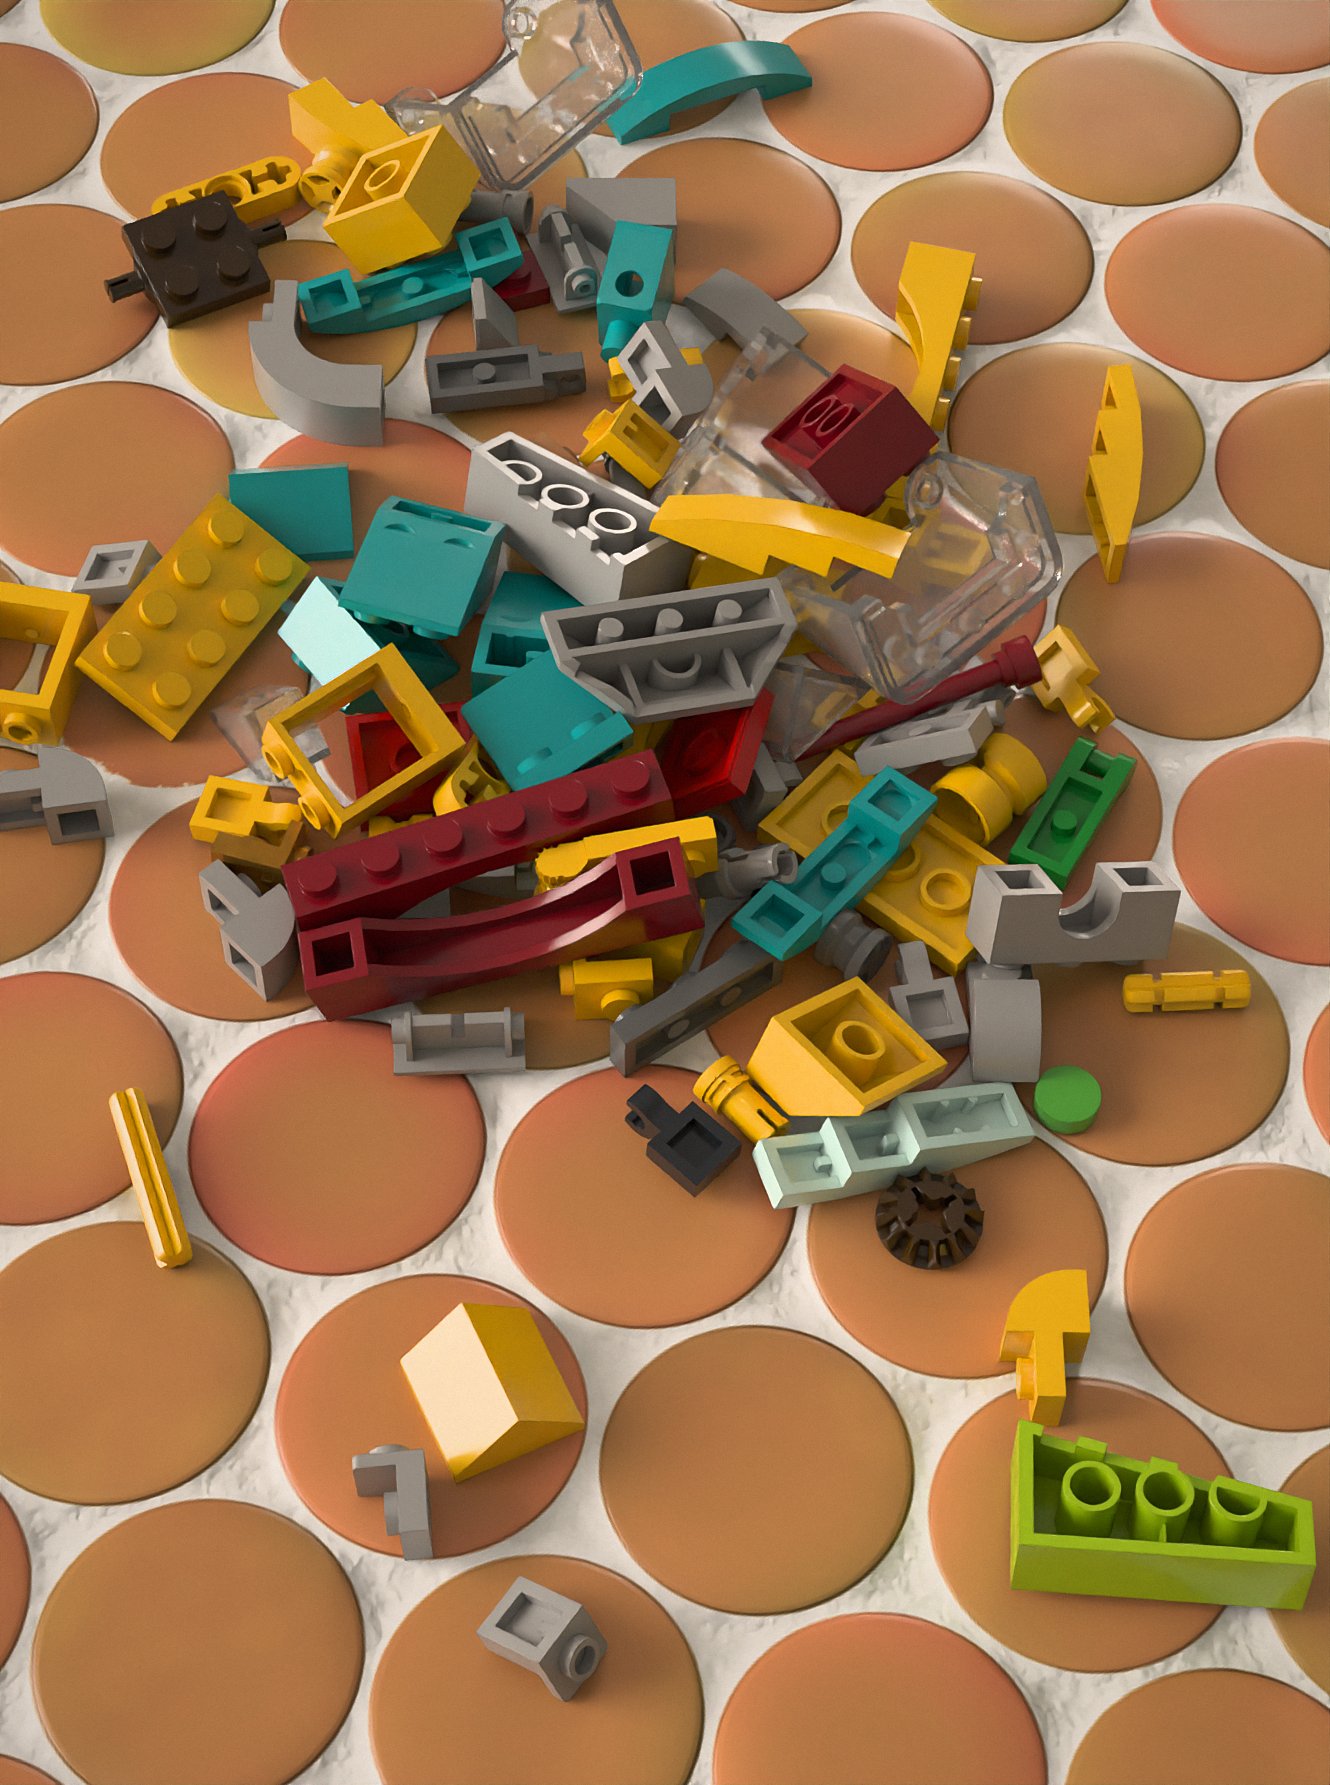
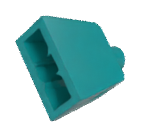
M617 220L596 302L599 344L602 346L600 356L607 364L609 359L619 356L644 322L661 320L665 325L675 295L673 230ZM634 274L640 276L643 282L632 280Z

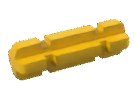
M1220 970V977H1214L1212 971L1160 973L1159 980H1153L1152 974H1129L1123 982L1122 997L1125 1009L1131 1013L1153 1012V1005H1160L1161 1011L1214 1009L1215 1002H1220L1221 1008H1244L1249 1004L1251 984L1249 975L1244 970Z

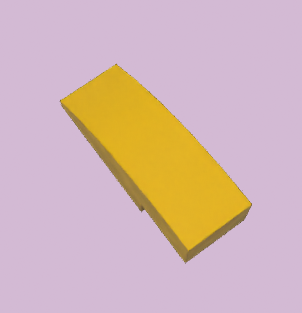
M325 77L288 94L292 135L314 155L320 147L326 144H337L346 147L361 158L363 154L409 137L373 99L353 107Z

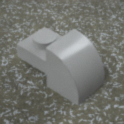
M661 320L647 321L641 325L616 359L637 392L631 400L680 442L709 406L714 393L713 380L706 364L688 365Z
M37 748L39 768L28 770L9 769L0 772V831L47 825L52 845L114 836L113 821L103 778L97 768L85 757L62 748Z
M217 859L198 873L205 910L222 925L219 927L225 963L260 997L268 1002L290 982L299 962L300 949L295 914L290 897L280 883L262 895L259 888L247 875L240 873L236 876L226 865Z
M966 962L965 990L969 1014L968 1050L972 1081L1037 1083L1039 1080L1041 1058V995L1039 980H1033L1031 964H1024L1021 968L1009 970L988 965V963Z

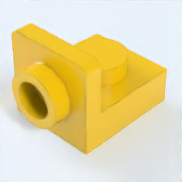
M629 398L613 414L604 409L589 424L583 433V436L589 442L578 460L585 467H588L602 453L607 452L626 472L632 474L646 488L650 489L663 478L682 444Z

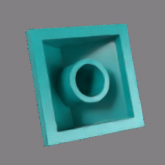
M348 462L233 469L228 474L231 503L302 561L355 558Z

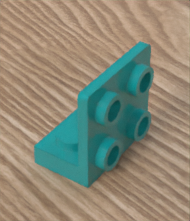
M551 648L461 707V715L513 792L607 763L633 746L634 731L622 713L618 711L613 714L605 703L561 672L557 667Z

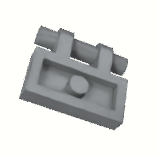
M975 698L956 702L950 710L934 714L926 712L872 733L854 753L861 776L880 773L887 765L902 775H907L917 770L921 764L941 760L944 766L964 763L978 754V749L994 729L993 726L1005 722L1004 706L999 699L979 703Z

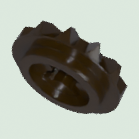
M925 1166L917 1175L907 1178L899 1173L894 1183L885 1192L881 1191L875 1214L878 1236L889 1253L912 1267L937 1270L962 1262L975 1250L983 1231L984 1211L980 1209L976 1200L975 1189H967L957 1182L953 1171L943 1176L930 1173ZM918 1203L920 1205L924 1204L930 1211L937 1210L940 1207L945 1209L941 1220L943 1230L941 1227H936L930 1221L913 1224L918 1218Z

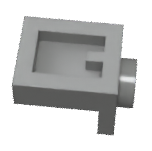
M149 539L92 546L71 592L91 595L93 605L125 602L162 559V556Z
M383 1445L372 1449L369 1454L353 1456V1475L358 1496L384 1495L387 1536L400 1535L405 1561L434 1558L429 1477L424 1449L410 1450L402 1445Z
M522 1576L517 1578L476 1631V1634L488 1650L538 1674L551 1694L564 1702H568L582 1683L593 1674L608 1648L607 1642L583 1605Z

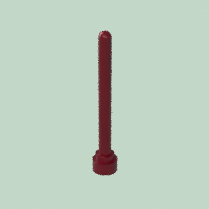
M1022 635L1001 643V650L991 654L992 661L767 747V750L774 763L781 760H792L794 763H797L998 684H1002L1004 688L1015 685L1020 690L1043 680L1041 667L1031 642L1026 635Z

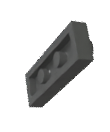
M741 940L736 942L722 954L718 961L698 973L688 972L683 974L671 984L667 992L645 1005L635 1004L623 1011L617 1017L614 1024L610 1025V1061L624 1078L630 1076L782 982L783 961L753 941Z

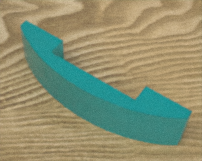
M771 41L728 42L682 54L641 73L599 104V112L622 146L669 131L670 114L754 88L758 90L764 101L811 87L812 77L789 45Z
M508 217L454 233L458 246L456 250L353 283L347 268L298 284L300 301L310 331L326 334H351L385 330L433 317L472 300L471 282H473V278H483L492 288L524 263L522 252Z
M887 765L849 802L847 818L798 866L796 879L786 885H780L771 879L731 919V927L781 961L802 952L820 939L826 927L839 912L849 907L853 909L881 880L925 824L937 806L938 797Z

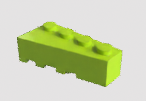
M1019 1418L1011 1459L1010 1589L1302 1610L1316 1569L1312 1501L1218 1475L1214 1481H1209L1178 1470L1179 1463L1154 1456H1151L1149 1463L1107 1452L1108 1443L1080 1435L1077 1443L1043 1433L1044 1425Z

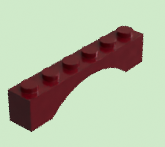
M651 748L281 865L280 868L301 932L358 917L396 919L420 902L455 884L490 871L535 861L539 857L538 853H542L544 848L549 849L551 846L557 848L558 844L582 841L584 837L676 822L673 800L654 751Z
M679 836L614 852L596 867L566 884L502 907L463 915L428 919L358 917L297 934L305 991L326 1020L332 1022L705 928L694 870Z

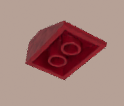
M843 364L759 443L831 509L867 517L883 504L887 497L885 491L901 476L908 477L916 473L927 463L931 456L929 450L941 439L896 386L847 364Z

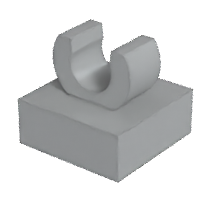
M764 743L760 745L746 794L730 800L745 832L757 831L758 824L789 795L787 787L799 786L804 781L794 761L781 760L774 763Z

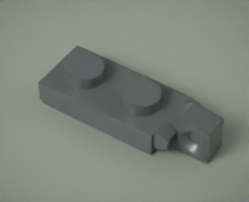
M538 344L427 356V359H425L432 414L544 402L545 400L550 401L558 397L586 392V373L582 352L552 355L551 352L539 351Z

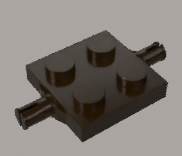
M221 190L123 225L122 239L133 259L134 271L104 280V287L112 303L143 292L157 306L169 329L270 292L271 280L258 257V250L281 241H286V230L284 225H281L282 221L279 218L249 229L238 218L225 191Z

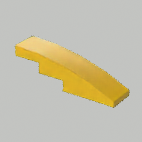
M1131 364L1108 366L1101 402L1102 410L1098 411L1091 451L1093 456H1088L1081 494L1107 584L1119 582L1132 534L1140 492L1143 463L1141 408Z
M733 494L669 495L652 519L649 531L760 575L763 574L774 556L824 577L828 575L836 558L889 579L892 578L912 534L849 512L792 500Z

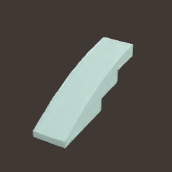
M993 1082L903 1093L893 1098L885 1110L869 1111L861 1116H829L819 1132L760 1139L751 1154L773 1209L778 1210L837 1200L888 1188L894 1183L899 1173L907 1178L917 1175L925 1166L932 1174L949 1171L1030 1143L1035 1133L1012 1083Z

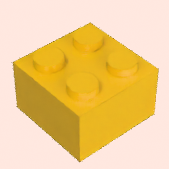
M438 125L363 154L322 227L362 275L382 268L392 270L400 266L407 259L424 253L428 256L434 255L449 244L453 236L451 231L460 214L470 205L472 200L470 195L481 173L444 125Z

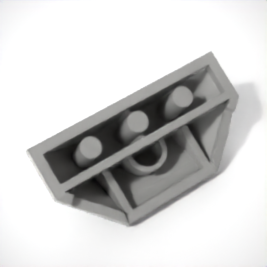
M778 577L542 612L540 618L558 669L614 711H620L624 718L633 725L753 706L798 626Z

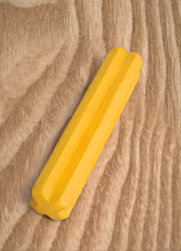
M134 1087L126 1091L115 1092L109 1099V1105L157 1265L163 1269L184 1265L192 1259L193 1252L144 1092Z

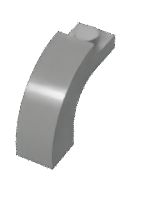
M275 280L273 303H264L262 321H248L255 383L263 401L285 424L314 439L344 446L383 447L386 409L383 365L332 363L308 352L300 343L302 314L298 280Z

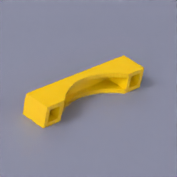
M911 241L899 280L895 316L896 322L909 340L918 366L919 375L907 400L933 431L944 433L951 399L943 397L944 391L955 392L962 358L955 357L954 354L956 350L966 351L972 318L966 317L965 313L966 310L977 311L983 278L973 277L976 253ZM939 442L929 450L931 456L920 470L908 477L901 476L885 491L888 498L925 505L928 483L920 482L922 473L933 475ZM875 512L865 518L871 519Z

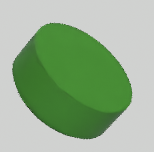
M1070 1065L1053 1067L1047 1070L1036 1084L1033 1098L1035 1115L1045 1127L1062 1134L1079 1133L1089 1128L1096 1120L1102 1098L1101 1089L1096 1079L1079 1067Z

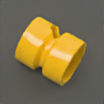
M996 732L986 738L974 758L954 766L931 786L929 792L938 797L937 806L933 813L939 819L984 848L1009 827L1013 819L1012 814L1021 816L1044 795L1047 789V780L1040 762L1023 743L1008 734Z

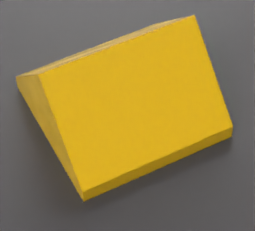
M460 1303L400 1360L404 1375L455 1484L585 1429V1423L526 1307Z

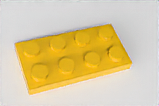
M217 493L81 652L73 665L171 742L312 568L222 495Z
M836 749L780 805L758 824L757 840L763 844H788L790 846L788 851H794L799 859V864H801L847 818L849 802L876 775L872 774L862 777L857 762ZM931 813L897 861L854 908L904 943L923 940L929 961L956 978L966 968V962H971L979 954L965 935L978 865L1007 864Z

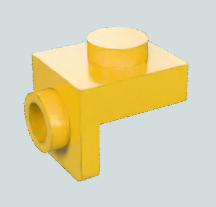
M586 958L559 964L561 996L573 995L575 1020L607 1018L615 1021L627 1008L635 1004L645 1005L653 1000L651 958L586 962Z

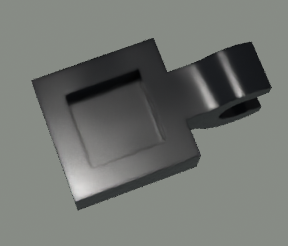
M644 1084L626 1102V1105L632 1111L625 1116V1122L640 1136L651 1139L647 1143L646 1156L694 1198L740 1155L742 1142L693 1101L678 1113L653 1088Z

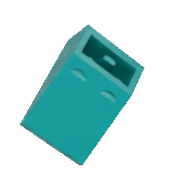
M391 495L377 509L341 591L337 607L353 610L355 618L367 623L388 624L390 620L413 625V631L423 637L431 639H447L450 635L457 637L493 590L506 523Z
M504 571L481 624L471 668L472 699L550 649L540 622L542 612L584 605L547 576Z

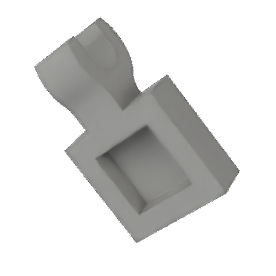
M923 940L898 944L897 950L900 960H896L894 965L900 986L890 987L888 1003L890 1008L934 1050L967 1045L969 1029L953 976L939 979L933 978Z

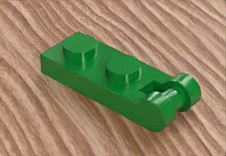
M1081 735L1074 743L1010 850L1007 865L1038 864L1058 889L1063 892L1119 796L1127 789L1138 760L1123 753H1119L1114 757L1097 749V742ZM1087 772L1103 778V780L1098 779L1092 775L1087 774Z

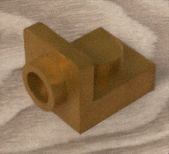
M291 820L280 846L268 844L266 841L254 836L240 837L219 831L211 847L210 855L212 863L219 859L236 876L240 873L247 875L259 888L261 894L264 895L279 883L288 893L280 866L313 856L314 849L307 845L305 823Z

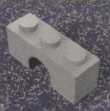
M1154 861L1096 863L1092 884L1085 896L1074 905L1060 909L1063 893L1038 864L978 865L965 935L988 965L1009 970L1021 968L1024 964L1052 963L1061 967H1077L1082 962L1111 961L1120 965H1136L1141 960L1167 959L1181 890Z

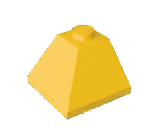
M856 976L773 1016L745 1072L789 1116H861L942 1073L948 1062Z

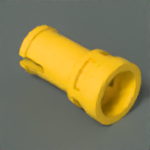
M730 1055L724 1056L714 1062L700 1076L693 1088V1093L703 1103L710 1106L717 1115L724 1114L755 1146L763 1138L786 1136L790 1130L791 1122L783 1117L752 1087L753 1080L744 1073L736 1060Z

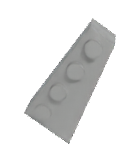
M510 431L472 448L464 511L469 515L506 523L503 542L584 606L679 592L685 588L692 547L649 531L651 521L660 507Z

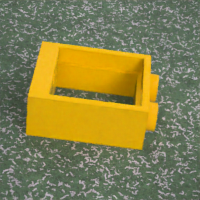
M0 581V638L56 646L39 695L0 689V738L10 739L24 745L38 743L59 746L84 673L73 664L81 652L98 634L91 595Z
M390 643L269 719L261 740L264 744L261 750L271 770L281 779L287 776L300 793L301 797L298 798V802L307 820L318 830L324 827L335 842L369 820V817L375 816L452 766L459 758L466 742L395 645ZM373 689L423 758L343 809L293 739Z

